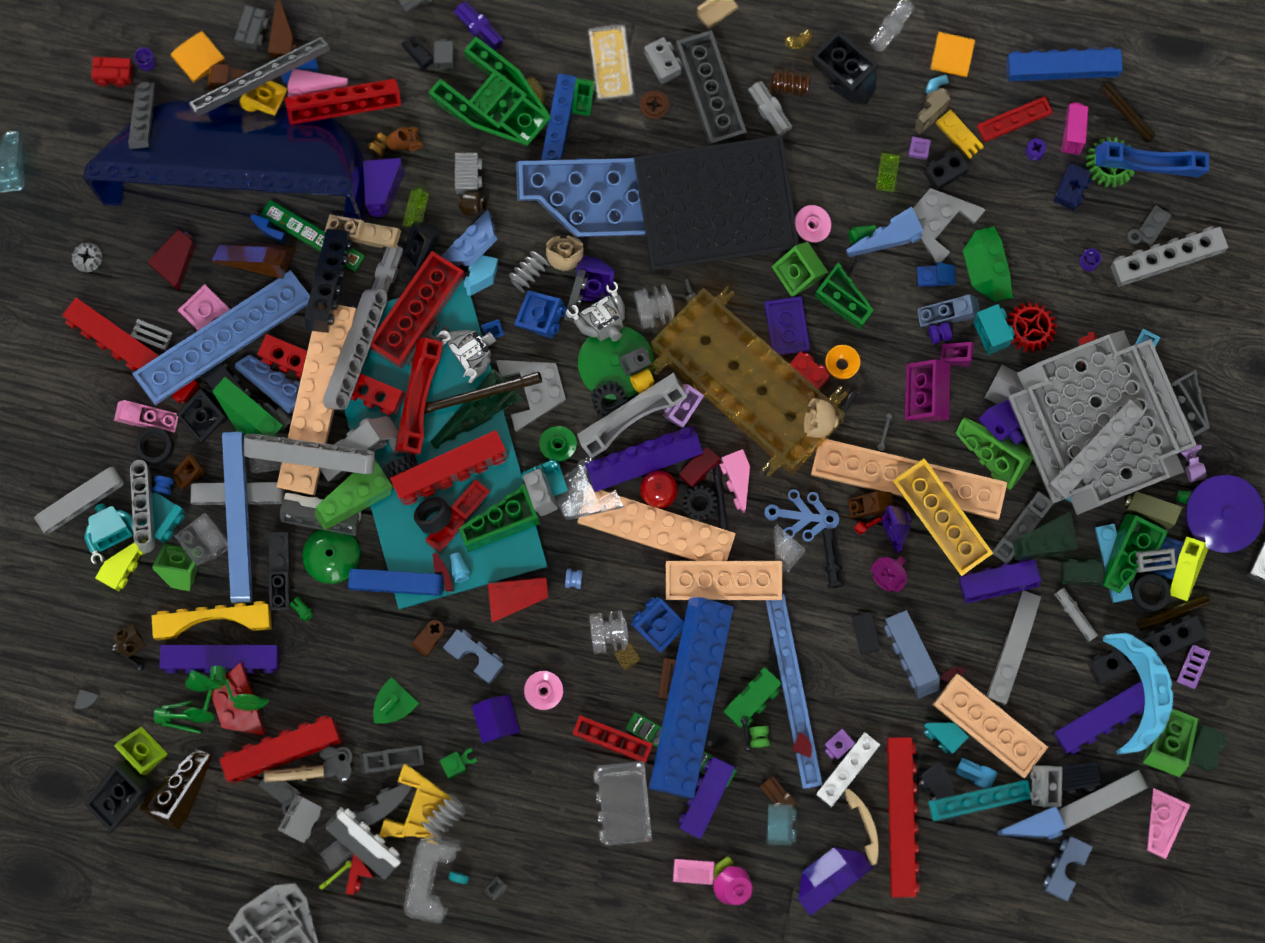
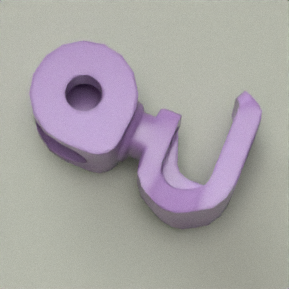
M1201 444L1181 452L1186 461L1189 462L1185 470L1190 482L1207 478L1204 464L1199 462V457H1196L1197 451L1202 448Z

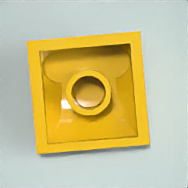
M269 81L243 94L239 102L241 107L247 111L260 110L275 116L288 89L273 81Z

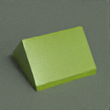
M142 727L114 745L140 774L146 776L168 755Z

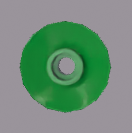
M554 426L543 432L539 440V447L541 453L549 460L556 459L557 462L573 456L576 451L577 440L571 430L562 426ZM558 444L561 445V448L557 449L554 446Z

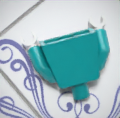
M99 504L94 508L96 514L89 517V525L84 536L89 552L93 554L91 556L93 564H97L95 560L97 555L100 557L101 562L105 560L104 555L98 553L97 550L101 552L133 536V517L122 510L116 511L113 506L106 508L105 504Z

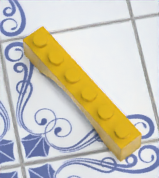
M265 601L253 602V605L246 606V603L234 604V607L227 608L226 605H217L215 609L207 610V607H198L196 611L188 612V609H178L176 613L158 611L157 615H152L153 639L157 641L176 639L190 627L209 620L234 621L248 627L252 631L272 629L271 610H269V605L265 604Z

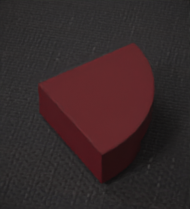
M952 668L946 671L940 680L949 684L956 674L963 677L966 669Z
M799 732L792 751L810 758L812 754L810 741L804 734Z

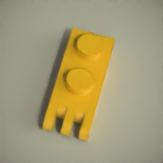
M951 109L936 121L938 127L968 159L972 158V154L968 150L974 155L978 153L974 145L979 150L984 148L982 143Z

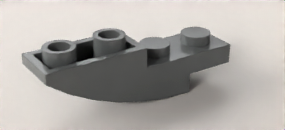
M399 782L397 783L398 787L394 789L388 787L379 791L380 795L376 796L379 804L371 803L365 806V810L360 813L357 810L353 811L356 816L355 819L359 823L365 821L369 827L379 823L392 814L407 799L414 787Z

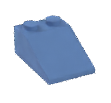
M1055 806L997 831L998 836L1048 837V839H1053L1062 835L1061 830L1066 829Z

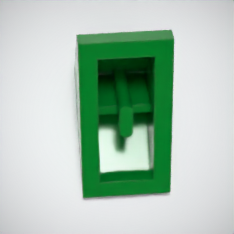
M576 78L572 113L590 116L595 94V81Z

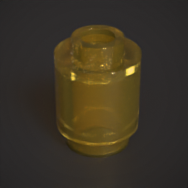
M534 77L526 79L543 104L546 101L547 94L540 82Z

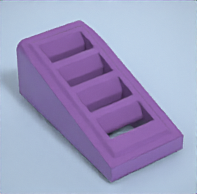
M1195 645L1189 646L1176 682L1195 689L1210 651ZM1193 653L1202 655V659L1193 656ZM1190 660L1200 663L1199 666L1189 663ZM1187 667L1196 670V674L1187 671ZM1185 674L1187 676L1194 678V680L1190 681L1188 679L1183 678V676Z

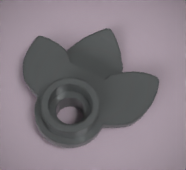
M330 746L324 748L319 753L320 757L325 760L322 764L324 767V777L336 775L338 780L344 783L352 773L350 765L353 760L352 751L347 747L336 749ZM340 754L345 755V760L340 758Z

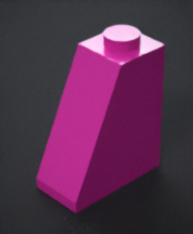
M1082 103L1069 104L1066 111L1061 152L1080 155L1086 143L1088 106H1084Z

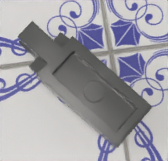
M582 269L578 270L567 308L571 314H575L571 307L572 305H581L583 295L580 294L581 288L585 289L588 278H585L586 271ZM565 315L564 320L570 322L574 321L573 318H569L567 315Z

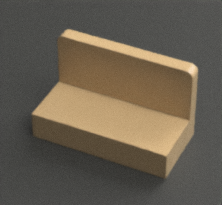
M707 0L697 8V16L706 28L710 29L738 9V5L734 0Z

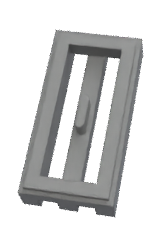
M137 319V324L134 326V331L130 336L138 341L166 351L173 333ZM143 326L148 329L159 332L161 334H164L167 336V338L141 329L140 327ZM140 332L165 343L164 345L141 337L137 333Z
M1174 548L1136 552L1138 560H1136V564H1138L1137 572L1176 568ZM1170 553V556L1143 559V556ZM1171 561V564L1143 566L1145 563Z

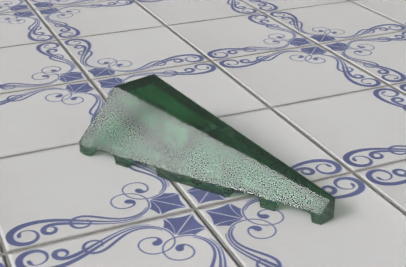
M492 369L475 390L506 382L507 380L495 369ZM513 389L463 403L432 439L431 444L438 449L442 443L449 439L451 441L456 439L458 434L474 429L492 419V415L501 410L506 411L510 405L516 402L520 403L524 399Z

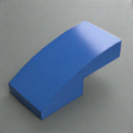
M251 214V220L263 234L278 243H285V234L271 229L272 224L268 219Z

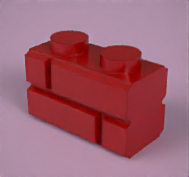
M93 57L91 77L98 86L115 84L118 87H126V84L132 85L134 63L131 58Z

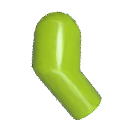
M729 856L714 866L713 880L725 870L724 868L734 864Z

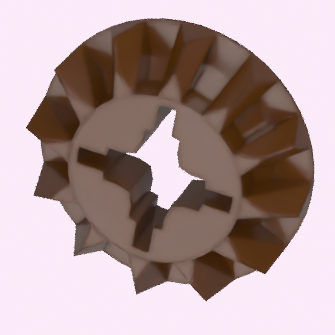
M649 91L640 100V111L645 117L652 120L661 119L669 110V100L660 91ZM656 99L657 105L660 107H656V110L653 112L652 106L649 105L653 104Z

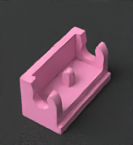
M675 859L673 882L712 885L714 862Z

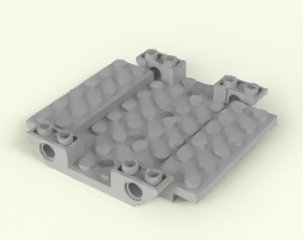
M1124 330L1106 335L1018 372L1017 375L1023 390L1008 396V400L1052 504L1069 497L1076 515L1183 473L1184 470L1177 454L1197 446L1152 340L1130 346ZM1077 362L1085 364L1086 369L1084 372L1076 370L1075 365ZM1097 397L1101 401L1100 407H1093L1090 403L1091 398ZM1131 399L1144 412L1142 417L1066 497L1060 499L1047 487L1049 483ZM1122 469L1130 470L1131 477L1129 479H1124L1121 476Z

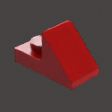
M353 854L346 894L356 895V892H360L362 880H359L360 876L375 877L367 865Z

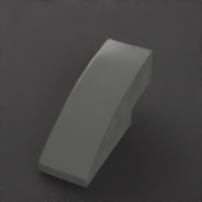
M422 746L389 749L359 755L362 775L402 769L403 764H407L410 767L424 765Z

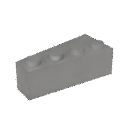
M389 416L374 419L366 418L359 423L360 426L357 429L349 431L345 439L337 441L334 445L375 451L386 446L387 439L397 438L398 430ZM321 468L328 482L340 479L348 473L347 471Z

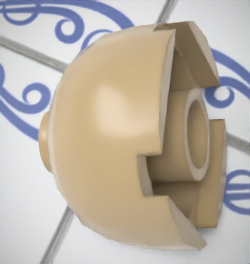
M556 236L547 242L546 257L550 265L558 270H572L577 267L578 262L583 258V243L578 238L566 236V239H560V236Z
M813 398L808 407H811L810 413L806 412L804 431L808 433L806 435L808 437L822 438L829 435L834 427H837L838 416H836L835 409L829 402Z

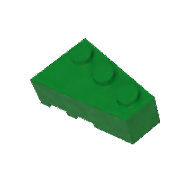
M839 262L815 294L816 299L859 330L864 327L874 311L862 293L852 283L851 278L844 272Z
M764 667L758 676L723 711V714L739 729L743 726L741 719L746 717L748 719V727L753 721L751 717L756 712L760 714L767 707L765 702L769 698L773 700L780 693L778 689L782 683Z

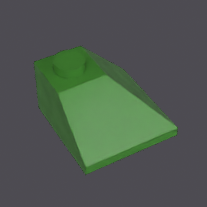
M163 544L153 564V570L171 588L190 591L196 579L201 550Z

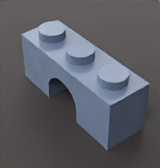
M457 629L443 649L458 661L468 653L476 654L479 657V664L475 668L474 673L488 684H491L504 668V665L501 663L503 659L495 653L490 655L486 651L488 648L478 641L477 644L471 640L473 636L464 629L462 632Z
M1068 837L1067 840L1063 839L1059 847L1062 851L1059 857H1055L1051 864L1053 868L1051 875L1047 874L1042 884L1045 886L1043 891L1063 901H1068L1076 884L1066 877L1065 867L1070 862H1075L1081 866L1085 865L1092 850L1091 846L1073 837Z

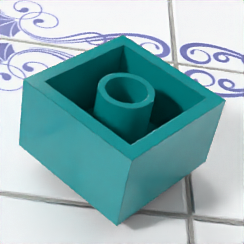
M999 304L977 312L973 320L987 355L1008 348L1014 339L1013 336H1015L1011 325L1008 326L1005 320L1007 319L1006 313L1003 308L1000 309Z

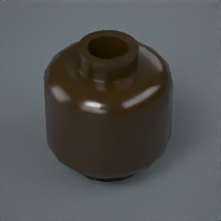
M467 191L462 195V198H459L458 207L466 216H481L487 210V198L480 192Z

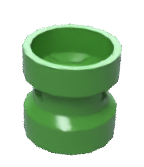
M769 726L749 728L750 735H752L751 748L770 746V740L767 737Z

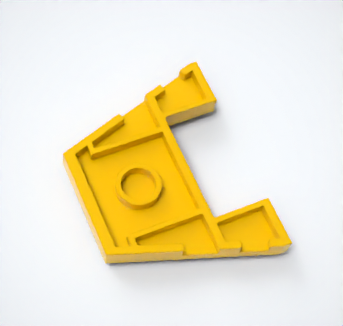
M403 764L398 782L416 787L417 790L405 824L385 818L379 836L437 837L423 826L422 821L429 823L427 816L429 815L434 818L435 816L432 811L440 812L438 805L441 804L445 807L444 799L451 801V798L410 766Z

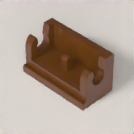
M664 658L658 699L668 700L676 660Z

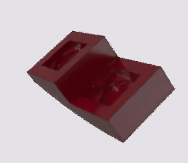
M708 447L702 450L703 454L694 457L679 474V477L691 488L705 479L706 473L720 463L721 458Z
M432 553L435 574H443L446 593L454 592L453 583L445 564L437 553Z

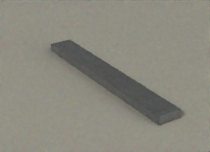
M319 37L191 101L189 105L195 115L199 117L330 51L329 45L322 37Z

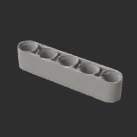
M137 460L130 466L133 535L138 549L143 553H149L155 547L152 478L145 461ZM146 504L144 508H139L141 505ZM142 522H147L145 525L140 526ZM148 539L146 543H141L143 540Z
M109 467L38 513L34 519L45 535L49 534L119 489L124 482L116 469Z
M277 482L247 483L248 505L282 504L284 489L277 488ZM225 483L191 484L190 504L226 505Z
M1137 770L1059 809L1058 812L1067 829L1147 789L1148 786L1141 772Z

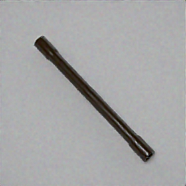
M540 372L524 375L521 378L433 402H426L424 415L513 389L542 383V376Z

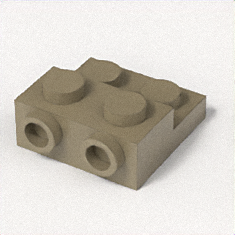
M939 88L936 92L933 90L927 95V100L924 103L925 107L917 115L915 131L919 135L947 111L951 98L944 88Z

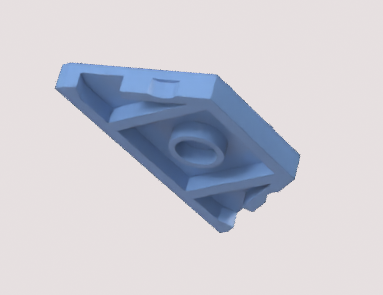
M486 210L454 241L441 257L455 266H472L498 240L495 233V225L491 220L493 218L491 213Z

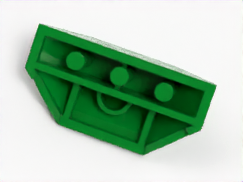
M995 227L976 230L963 249L972 288L989 298L993 303L1012 299L1011 275L999 234Z

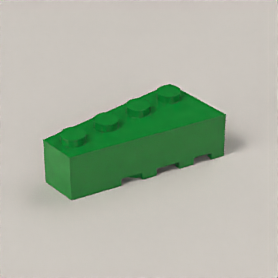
M522 484L519 489L509 493L503 500L493 504L487 511L459 528L467 551L470 552L537 526L540 523L526 486Z

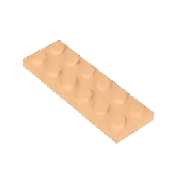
M666 561V600H689V598L702 597L709 600H782V561Z
M959 674L952 678L932 704L1022 778L1028 775L1033 765L1038 762L1048 748Z

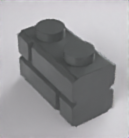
M250 6L244 7L234 38L236 45L258 51L259 45H263L265 38L263 32L264 29H268L270 24V18H268L265 10Z

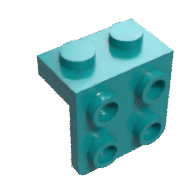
M154 492L152 494L154 537L165 544L172 537L176 526L183 521L186 511L157 492ZM142 522L140 526L145 525L147 522Z

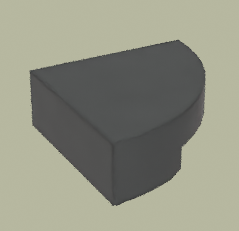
M80 689L74 708H88L97 702L100 695Z

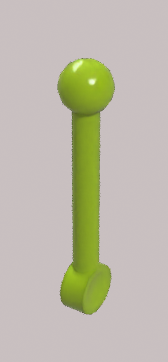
M346 861L345 866L320 885L319 888L323 890L347 868H351L352 861Z

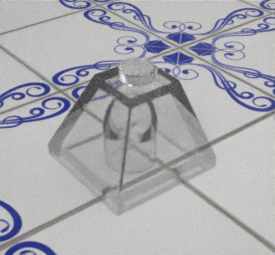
M776 524L772 533L774 560L782 561V571L786 570L789 573L802 559L806 549Z

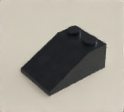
M839 31L812 56L814 67L826 77L852 92L879 66L877 62Z
M125 760L113 767L84 805L112 832L146 799L155 786L143 774H140L128 760Z

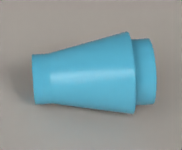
M461 553L451 554L452 579L456 583L467 581L470 578V571Z

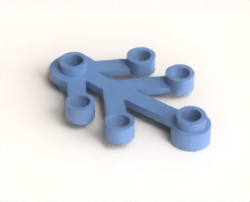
M795 489L789 491L788 499L794 502L801 512L782 510L773 504L768 505L764 511L766 519L774 521L778 517L800 520L792 527L784 529L783 536L786 539H792L798 531L811 521L819 523L811 530L803 532L802 538L806 542L812 541L814 536L823 529H834L839 523L838 514L835 511L827 510L819 501V496L816 492H810L807 496V501L813 504L820 514H813L801 500L799 492ZM791 493H796V494H797V498H796V499H792V498L790 497V494H791ZM815 495L816 501H811L809 497ZM774 509L776 514L770 515L769 510ZM828 516H831L833 518V522H827L826 518ZM791 530L793 535L789 537L785 532ZM805 533H811L812 538L806 539Z

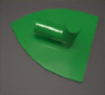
M392 677L381 688L375 700L373 710L374 723L386 724L396 722L406 717L419 705Z

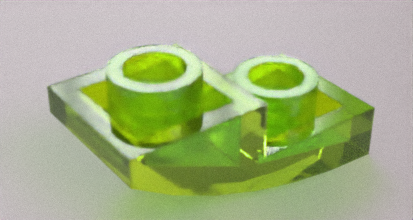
M881 153L876 190L894 192L900 155Z

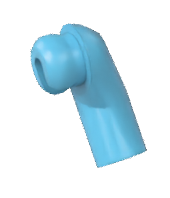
M942 75L931 79L926 87V93L929 94L933 90L936 92L939 86L948 84L947 76Z

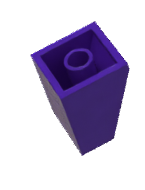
M401 158L363 161L366 207L369 214L373 215V217H383L384 214H389L404 176L405 170Z

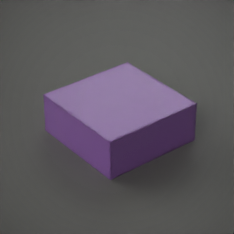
M912 137L908 157L927 160L931 140Z

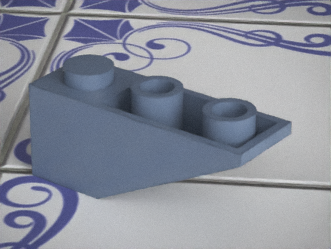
M966 295L917 308L920 327L939 325L946 321L953 323L975 318L980 308L977 297Z

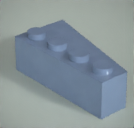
M907 610L885 619L886 626L884 631L887 637H891L893 641V650L895 654L899 655L902 669L906 671L909 683L914 689L917 698L920 699L939 691L940 677Z

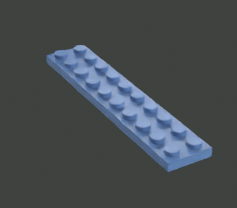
M290 270L283 279L278 278L132 373L133 377L154 405H157L308 306L310 295Z

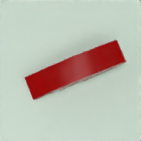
M475 480L451 506L452 518L449 524L441 531L430 534L425 542L440 554L458 534L459 528L466 524L490 494V490Z

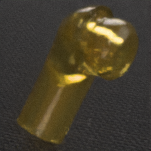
M805 30L800 37L788 36L785 39V45L791 49H802L810 40L812 34Z

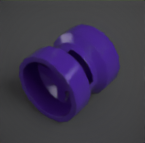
M140 48L135 52L134 59L141 70L151 71L155 68L156 59L151 50Z
M1087 249L1080 258V267L1088 272L1095 270L1101 261V254L1096 249Z
M947 321L939 326L931 325L928 327L933 345L938 344L942 340H952L951 329Z

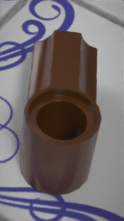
M774 776L760 786L782 818L798 806L791 795L784 791Z

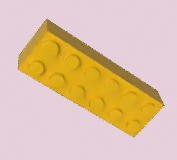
M924 458L892 480L961 576L993 554Z

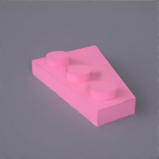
M1153 788L1147 851L1164 859L1167 858L1190 804Z

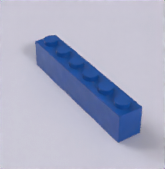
M1108 47L1104 50L1089 48L1085 51L1069 49L1063 52L1059 50H1050L1048 52L1034 50L1030 53L1014 51L1008 55L1006 60L1008 81L1120 77L1123 71L1121 49H1115L1114 47Z

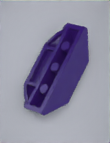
M833 848L802 871L798 900L808 914L812 915L863 877L873 867L862 852Z

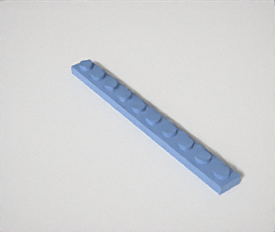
M782 594V600H765L793 743L795 744L800 732L808 738L812 747L810 758L796 753L802 788L806 789L822 786V780L785 596Z

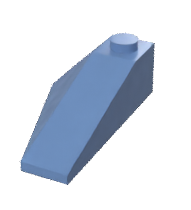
M910 207L892 218L889 226L876 229L872 234L873 237L867 236L846 250L848 257L908 244L909 242L915 243L922 238L921 235H923V228L913 208Z

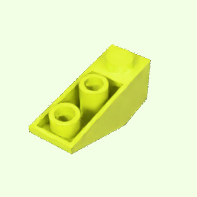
M1186 537L1176 566L1170 596L1188 602L1208 551L1205 542Z
M134 542L106 560L95 578L119 592L128 583L127 577L130 572H134L137 568V560L140 555L145 553L141 552Z

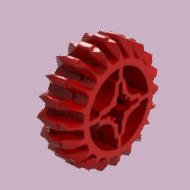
M1031 302L1027 303V307L1021 303L1020 309L1014 307V313L1010 312L1008 315L1010 319L1006 320L1007 324L1013 328L1015 334L1011 344L1018 343L1016 347L1018 350L1023 346V352H1027L1028 348H1030L1031 353H1034L1035 347L1039 352L1042 351V346L1047 348L1049 346L1048 342L1052 343L1054 340L1052 336H1055L1057 333L1053 330L1057 327V324L1052 323L1055 321V317H1049L1052 313L1051 310L1045 312V305L1041 309L1038 308V302L1035 303L1034 307H1032ZM1025 314H1033V315H1035L1032 319H1027V318H1025V317H1024V318L1021 317L1022 315H1025ZM1040 318L1045 324L1046 332L1039 325ZM1035 321L1034 328L1027 334L1028 327ZM1016 323L1023 329L1022 337L1017 331ZM1030 336L1041 337V339L1036 341L1027 340Z

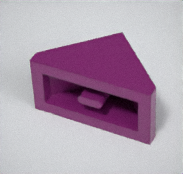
M974 343L942 344L940 361L950 363V365L969 367L972 362Z

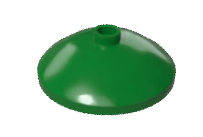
M319 529L307 539L302 553L303 563L307 572L317 581L326 584L340 583L349 578V569H357L360 562V548L353 535ZM328 550L333 551L332 556L326 555Z

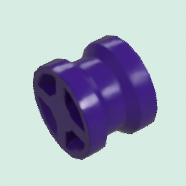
M1032 139L1027 145L1026 156L1033 161L1040 160L1046 151V144L1041 139Z

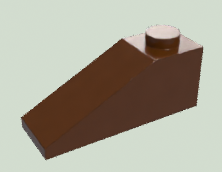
M276 0L268 54L271 59H277L297 49V44H295L280 0Z

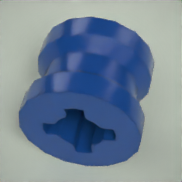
M155 476L154 480L156 483L152 488V492L171 495L170 487L174 479Z

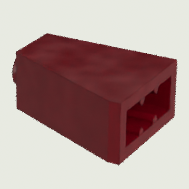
M179 229L148 261V264L178 291L182 286L195 249V245L192 242L194 238L188 232L182 233Z

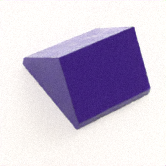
M509 695L489 698L472 706L483 744L520 732Z

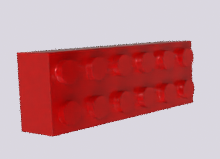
M431 251L374 334L370 350L402 369L406 364L407 358L416 347L417 340L421 339L424 333L428 331L465 278L464 271Z
M495 430L395 475L390 479L401 503L410 506L418 502L417 499L423 496L428 498L434 495L438 489H448L453 486L452 483L458 480L463 482L476 472L481 474L487 471V467L495 464V466L503 464L508 456L498 432Z
M327 715L316 719V723L309 724L307 722L297 726L298 729L295 731L285 730L279 733V737H266L260 740V744L253 745L251 743L243 746V750L239 752L233 750L224 753V757L219 760L226 780L234 784L263 773L264 770L274 769L322 751L326 747L343 743L336 720Z

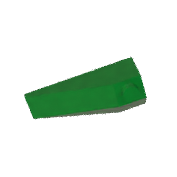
M226 377L213 390L214 395L237 432H243L244 435L260 434L275 437L284 427Z

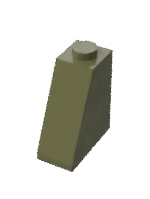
M1137 491L1132 496L1128 495L1124 503L1127 506L1125 512L1136 515L1166 531L1175 525L1182 509L1178 505Z

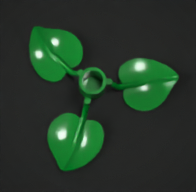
M223 666L211 667L210 678L191 670L185 686L193 691H209L204 708L202 710L195 707L186 709L182 714L189 715V718L182 719L195 723L211 722L214 719V714L208 712L207 709L212 690L222 689L224 685H226L230 701L234 702L233 707L239 710L255 711L261 709L269 702V698L264 699L249 694L237 695L234 698L229 685V679H225L226 668Z

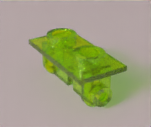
M416 188L410 191L403 226L411 227L413 222H423L429 193L423 192V189Z

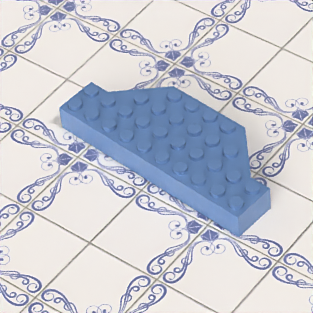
M633 158L518 161L516 163L517 201H537L574 237L645 236Z

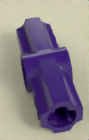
M466 1L457 6L454 13L467 26L469 32L491 49L497 50L504 40L491 27L490 22L482 14L479 15Z

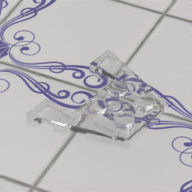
M599 454L593 458L588 456L585 459H581L577 463L578 466L571 473L568 471L564 475L568 491L555 496L566 520L624 507L616 490L600 499L597 498L586 475L585 464L592 460L600 459Z

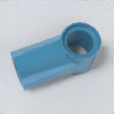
M965 758L961 759L955 772L959 776L974 782L976 786L982 789L991 788L998 774L986 766H979Z

